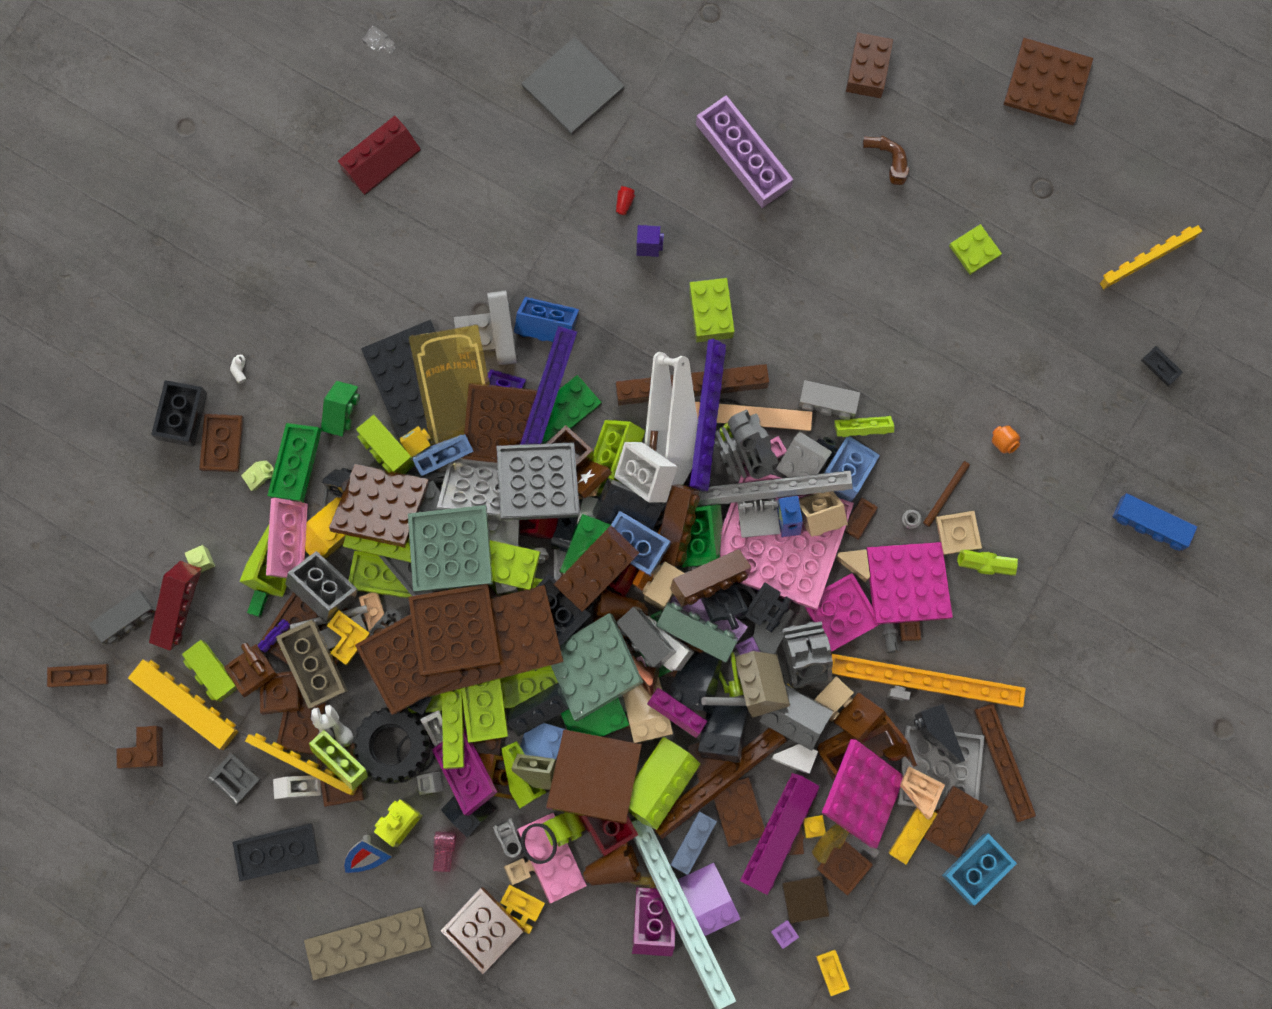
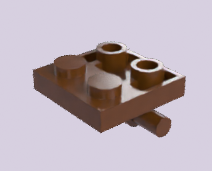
M248 643L242 644L241 648L244 653L224 666L244 698L277 675L257 644L251 648Z

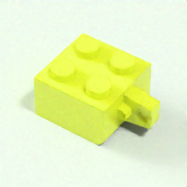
M404 800L394 801L388 808V815L381 817L375 824L376 829L374 832L392 847H398L423 816Z

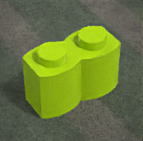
M566 812L542 823L552 830L558 847L569 843L568 838L573 841L582 837L581 832L586 830L579 815ZM544 829L551 846H553L550 834Z

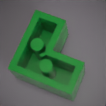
M340 381L335 382L324 398L321 422L323 432L343 437L345 432L350 430L352 425L350 415L353 412L354 405H358L360 394H357L358 386Z

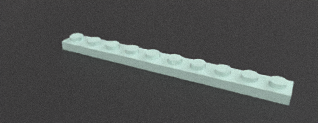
M639 820L633 821L632 824L638 833V836L633 839L715 1009H723L735 1003V997L653 829L642 824Z

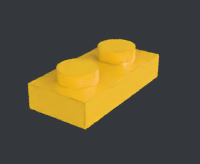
M834 949L816 956L830 996L849 990L850 988L836 950Z

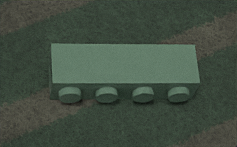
M668 602L656 626L727 662L738 640L735 637L736 634L728 629L724 631L718 628V624L715 622L711 623L710 620L707 622L702 620L701 616L696 612L683 610V607L676 602Z

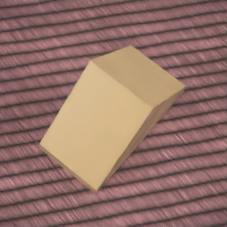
M867 550L838 553L835 559L864 582L869 579Z

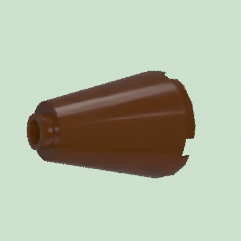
M604 589L597 596L599 597L597 603H594L593 623L609 613L614 616L617 622L632 607H639L647 616L648 607H645L644 602Z
M629 842L587 865L585 867L586 871H583L586 883L594 886L640 881L641 872L637 873L636 870L639 862L632 845L628 846Z

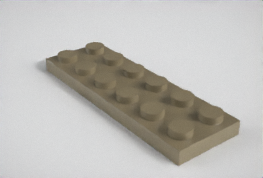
M422 907L304 940L313 980L432 947Z

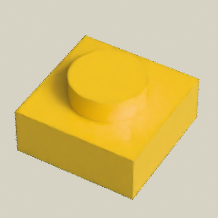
M823 815L804 818L803 826L806 838L826 835Z

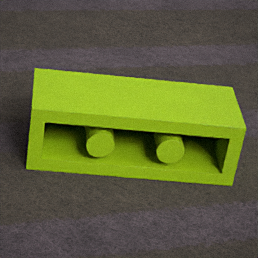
M198 641L182 654L185 658L183 660L184 664L189 670L193 669L195 671V679L200 685L204 684L208 689L206 693L211 700L222 702L237 690L236 685L224 666L205 641Z
M325 730L309 743L311 751L352 791L367 778L366 769Z

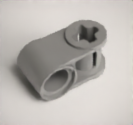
M512 818L499 826L494 825L493 829L504 853L510 858H518L523 850ZM512 843L518 845L519 849L516 854L508 852V847Z

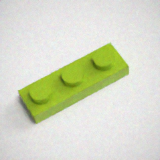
M891 416L835 420L834 423L837 437L894 433V423Z

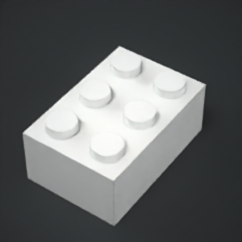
M625 442L614 478L648 502H667L678 466L642 442Z

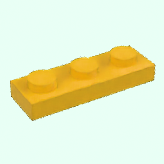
M916 807L888 853L904 864H907L937 816V813L933 812L932 817L927 819Z

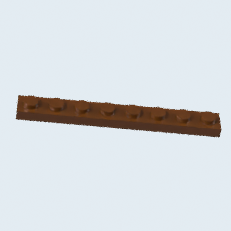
M768 728L742 749L740 763L726 761L679 798L658 829H654L661 839L665 838L784 744L786 738L772 728Z

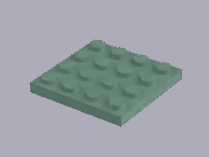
M486 505L408 513L413 592L493 584Z
M610 613L569 637L560 646L564 663L551 666L575 721L585 718L643 683L614 616Z

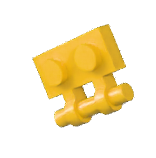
M510 884L500 902L507 906L506 911L509 914L514 910L523 915L521 920L513 918L525 929L524 932L530 934L533 928L526 923L528 918L536 922L545 904L543 901Z

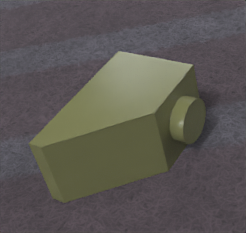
M517 754L511 769L512 772L532 787L550 790L556 759Z

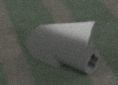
M773 605L768 614L773 617L779 607ZM791 609L784 613L780 620V625L775 627L772 633L765 629L769 624L765 619L760 626L755 624L753 638L760 652L775 654L783 639V629L787 628L794 615Z

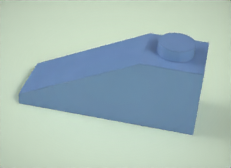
M463 434L427 447L412 458L420 475L423 476L473 452V449L466 435Z

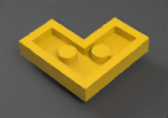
M338 610L327 627L342 638L330 654L345 665H348L358 652L355 644L368 638L371 633Z

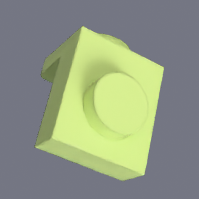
M268 461L255 462L241 476L250 490L254 491L267 479L272 478L274 470Z

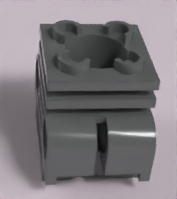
M747 409L733 415L728 421L733 438H730L725 427L721 429L726 441L723 442L718 430L715 432L717 437L714 440L717 448L721 447L722 450L720 451V457L723 464L727 463L729 466L726 468L729 476L733 475L736 481L740 480L735 469L736 467H738L743 478L747 477L742 466L743 464L746 465L752 478L760 479L774 473L772 466L779 463L775 453L771 450L770 438L766 430L760 425V418L757 413L750 416Z
M822 621L784 628L783 651L787 659V670L793 689L801 688L811 683L832 682L833 660L831 657V647L827 634L824 633V628H822Z

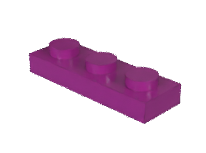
M660 688L656 689L647 705L695 738H697L707 722Z

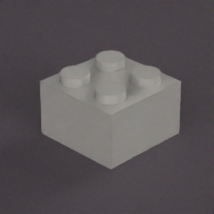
M799 432L793 439L776 470L789 478L818 475L832 452Z

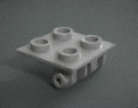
M776 498L737 502L742 538L780 534L777 512L778 502Z

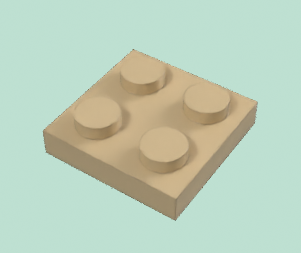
M974 511L935 518L943 555L960 553V550L963 549L973 551L982 548Z

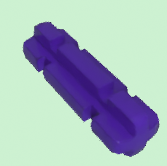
M282 619L278 623L279 626H275L265 637V640L258 644V648L262 652H267L271 648L270 645H274L277 642L276 636L283 634L284 631L290 628V624L285 619Z

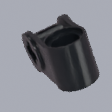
M575 517L559 519L556 531L552 537L551 549L567 553L576 529Z

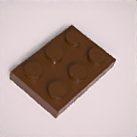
M749 777L734 782L714 798L728 847L762 836L765 828Z
M952 785L924 838L959 858L988 806Z

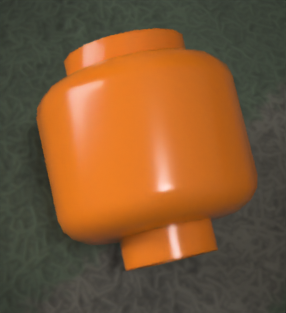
M999 426L993 431L992 443L1001 453L1011 454L1020 446V436L1011 426Z

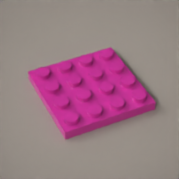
M941 542L867 547L865 549L867 550L870 572L869 582L875 625L953 618Z
M851 739L822 813L869 847L877 849L899 793L903 775L859 741Z

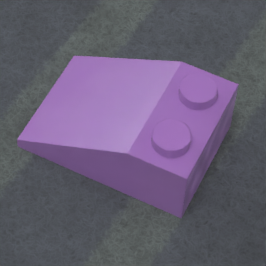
M714 863L678 879L704 936L740 920L733 901Z

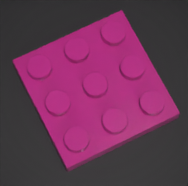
M853 573L824 588L817 610L804 606L813 622L822 621V628H824V633L827 634L831 652L880 625H875L873 607Z

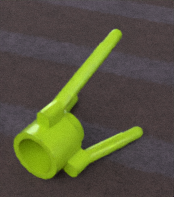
M731 652L734 680L729 681L728 686L721 671L719 679L724 687V692L729 693L730 697L744 695L741 681L738 679L735 654Z

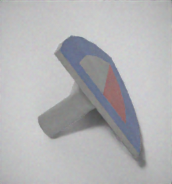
M364 835L363 839L355 844L347 853L344 862L345 873L361 872L375 868L390 859L392 855L372 845L371 836Z

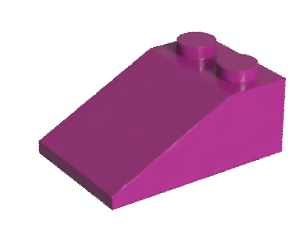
M636 887L632 954L672 957L675 947V924L658 889Z

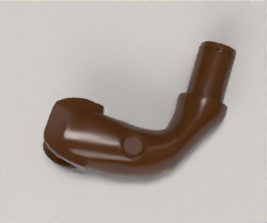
M864 136L863 148H878L892 154L893 161L889 170L890 182L894 185H903L909 172L905 150L885 136Z

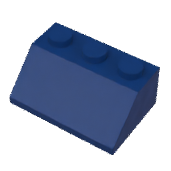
M524 297L516 315L514 333L523 337L537 338L540 341L553 342L558 326L574 330L579 309Z

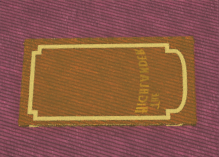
M478 324L409 336L428 432L431 437V446L463 435L469 383L490 385Z

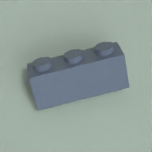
M698 812L670 865L688 875L717 821Z

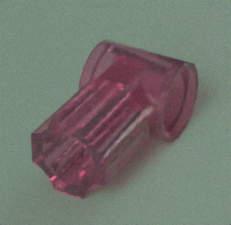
M435 832L433 871L450 872L452 852L455 849L456 833Z

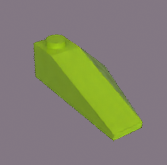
M268 525L246 563L239 582L253 590L283 597L287 587V578L266 575Z

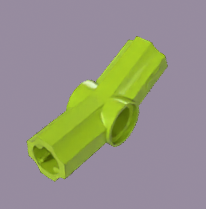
M964 549L960 550L957 558L960 567L978 570L977 572L981 574L994 575L997 573L1016 576L1018 559L1001 557L990 552L978 553Z

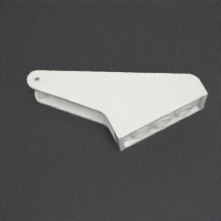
M657 352L653 357L644 444L649 447L651 430L658 431L657 453L678 466L672 485H683L692 469L698 424L689 359L685 356L672 359L663 352ZM669 365L674 367L673 386H671Z

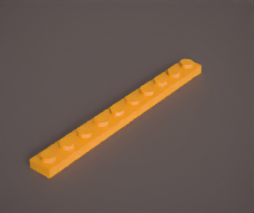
M836 654L831 655L833 660L832 675L1022 708L1024 705L1026 690L1024 687Z

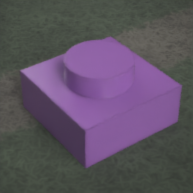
M753 637L735 645L740 655L752 651L760 652Z
M788 920L771 931L782 949L799 938Z

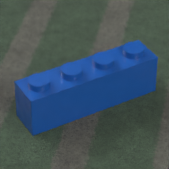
M1127 493L1120 498L1112 516L1117 519L1118 523L1125 526L1130 525L1134 527L1135 531L1141 534L1147 533L1155 541H1164L1170 544L1172 549L1178 551L1189 547L1197 529V526Z

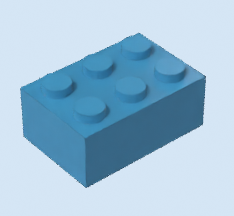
M987 833L983 834L942 876L969 905L975 906L1017 863Z

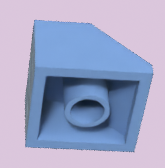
M542 723L524 733L520 747L525 755L553 758L557 761L563 729Z

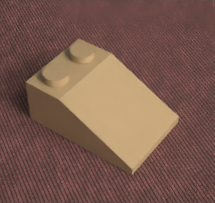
M659 677L657 679L655 691L657 688H660L662 690ZM641 684L623 694L633 742L636 744L673 735L670 720L647 705L652 696L646 692Z

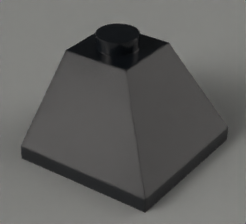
M454 795L441 811L469 838L497 808L488 800L467 816L463 814Z

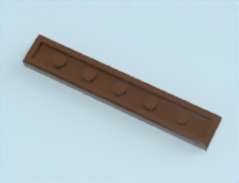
M994 704L975 709L974 713L1016 823L1035 817V811Z

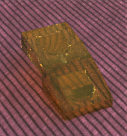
M837 823L833 825L820 838L812 850V854L817 861L825 864L833 847L841 849L849 832Z

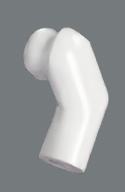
M243 355L234 357L230 366V371L238 384L247 380L242 372L245 365V357Z

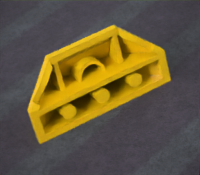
M336 497L307 521L305 551L309 555L317 551L326 559L344 544L346 535L330 532L329 529L341 498Z

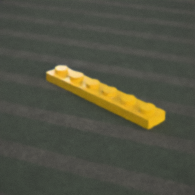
M1199 225L1194 228L1190 226L1184 229L1180 236L1176 237L1173 235L1168 238L1164 245H1155L1148 254L1145 255L1143 252L1134 258L1135 261L1131 263L1127 261L1120 265L1119 270L1107 272L1103 275L1104 279L1100 282L1103 290L1197 238L1202 232Z
M258 733L255 736L248 734L245 742L349 795L355 794L357 788L352 791L342 780L335 777L336 774L327 768L323 771L318 768L319 764L309 759L307 762L301 760V755L294 751H290V753L283 751L284 746L276 742L270 744L265 741L266 737Z

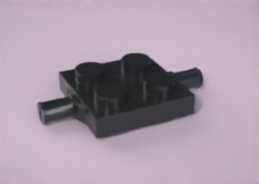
M733 583L726 590L720 589L708 598H701L711 623L728 620L732 630L739 628L735 617L746 615L748 612L736 583Z

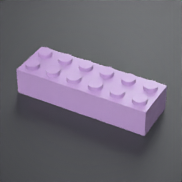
M727 95L697 115V127L761 208L792 187L793 178Z

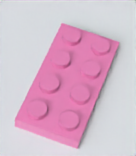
M280 498L271 499L267 576L287 578V573L304 561L308 504Z
M554 813L517 829L520 839L525 828L531 824H542L554 818ZM541 827L529 829L525 836V846L528 853L536 860L548 859L552 853L553 846H551L544 829ZM567 843L560 847L557 845L556 854L549 862L536 864L531 861L549 904L586 887V883Z

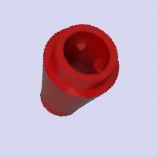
M621 186L617 194V214L626 216L635 198V190Z

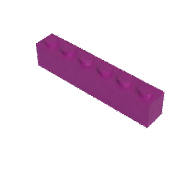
M791 774L740 879L742 883L768 895L774 886L777 874L783 867L787 854L791 851L795 837L800 832V826L809 813L812 801L817 797L819 785L803 776Z

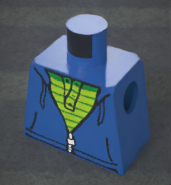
M798 496L779 498L777 500V512L781 537L801 535L803 521Z

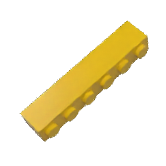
M142 660L128 679L217 748L225 750L239 732L234 728L236 724L228 718L226 720L222 719L219 716L221 713L211 706L209 709L205 706L204 703L206 701L200 696H192L187 686L182 683L180 685L175 683V677L167 671L165 673L159 670L160 666L153 660L149 662Z

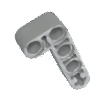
M507 291L487 293L498 366L517 363Z

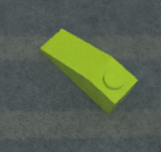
M516 741L503 747L502 753L509 789L518 807L522 808L544 795L546 791L545 789L532 787L512 772L511 768L517 754L525 755L518 742Z

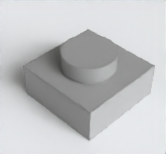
M894 686V689L888 690L887 698L907 702L910 699L911 692H907L904 687Z

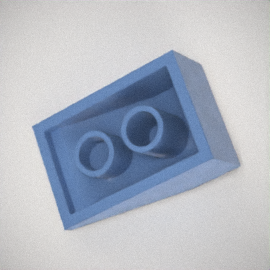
M846 437L823 473L851 471L853 489L833 491L836 496L851 502L859 492L880 455L852 437Z
M619 511L611 525L639 552L630 564L647 575L652 576L671 542Z

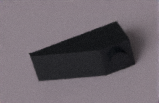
M346 468L341 470L335 469L323 478L322 483L332 495L342 497L352 470Z

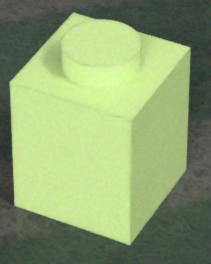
M201 545L185 552L188 563L202 568L201 572L215 567L210 552L205 546Z

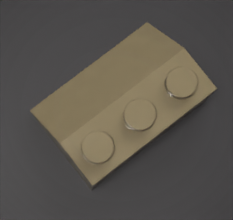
M752 651L735 657L746 706L752 718L790 706L777 655Z

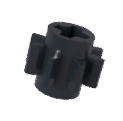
M829 437L818 438L816 442L832 452L829 456L832 459L838 450L835 447L836 442Z

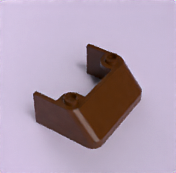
M887 715L861 742L878 757L885 755L891 761H898L906 757L913 767L917 766L908 740ZM845 731L823 741L817 748L833 783L850 740H856Z

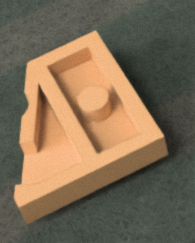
M909 766L900 786L927 819H930L945 784Z

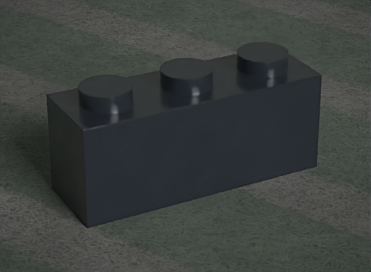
M559 683L550 686L508 710L507 723L518 737L568 710V705Z

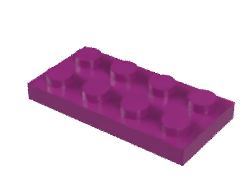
M465 727L464 768H443V741L432 749L464 815L469 816L497 793L473 743H468Z

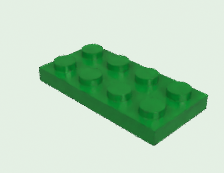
M578 375L558 390L541 444H546L565 425L572 429L602 405V402Z
M286 423L267 494L268 497L304 503L322 433L321 428Z

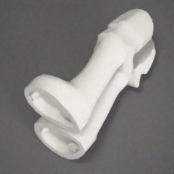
M331 705L325 706L326 714L322 715L319 708H314L311 713V720L314 726L319 729V734L325 730L333 739L335 734L336 741L342 747H347L353 742L354 736L351 730L339 721V715Z

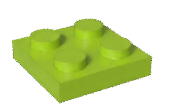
M981 224L949 245L970 275L1002 254Z

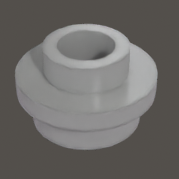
M907 510L902 516V523L909 529L917 528L921 523V515L916 510ZM908 517H913L915 521L913 523L909 522Z

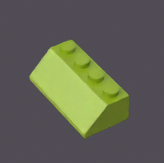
M605 420L593 452L592 461L608 467L612 472L608 478L618 481L614 476L624 443L642 442L645 430L632 422ZM607 479L601 483L595 496H600Z
M663 737L635 778L629 812L642 824L657 830L700 766V763L689 752Z

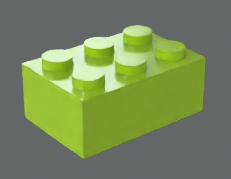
M727 278L690 282L689 294L696 343L706 342L709 339L723 340L733 338L735 331Z
M374 414L356 429L359 433L357 438L367 450L371 448L369 451L379 464L383 462L382 466L388 473L406 474L415 466L409 453Z

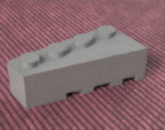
M488 519L489 540L519 547L520 520L508 522ZM495 582L499 597L518 592L517 587Z

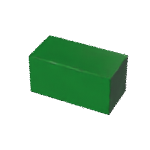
M255 590L247 613L261 618L269 595Z

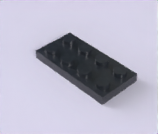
M312 824L232 842L239 882L320 863Z

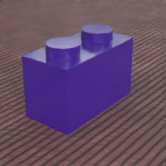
M638 225L636 256L659 257V251H663L664 233H660V226Z

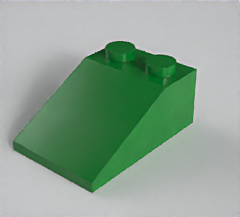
M721 505L696 507V518L690 532L691 540L686 550L687 558L682 567L701 566L720 557L723 526Z
M582 514L559 572L564 574L611 525Z
M619 698L579 721L573 719L569 708L561 713L567 730L604 737L629 726Z

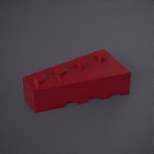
M179 561L163 575L149 639L150 644L171 651L176 645L181 643L182 631L202 568Z

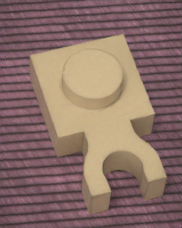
M523 858L504 866L511 885L531 877L530 871L535 872L531 861L528 860L525 863Z

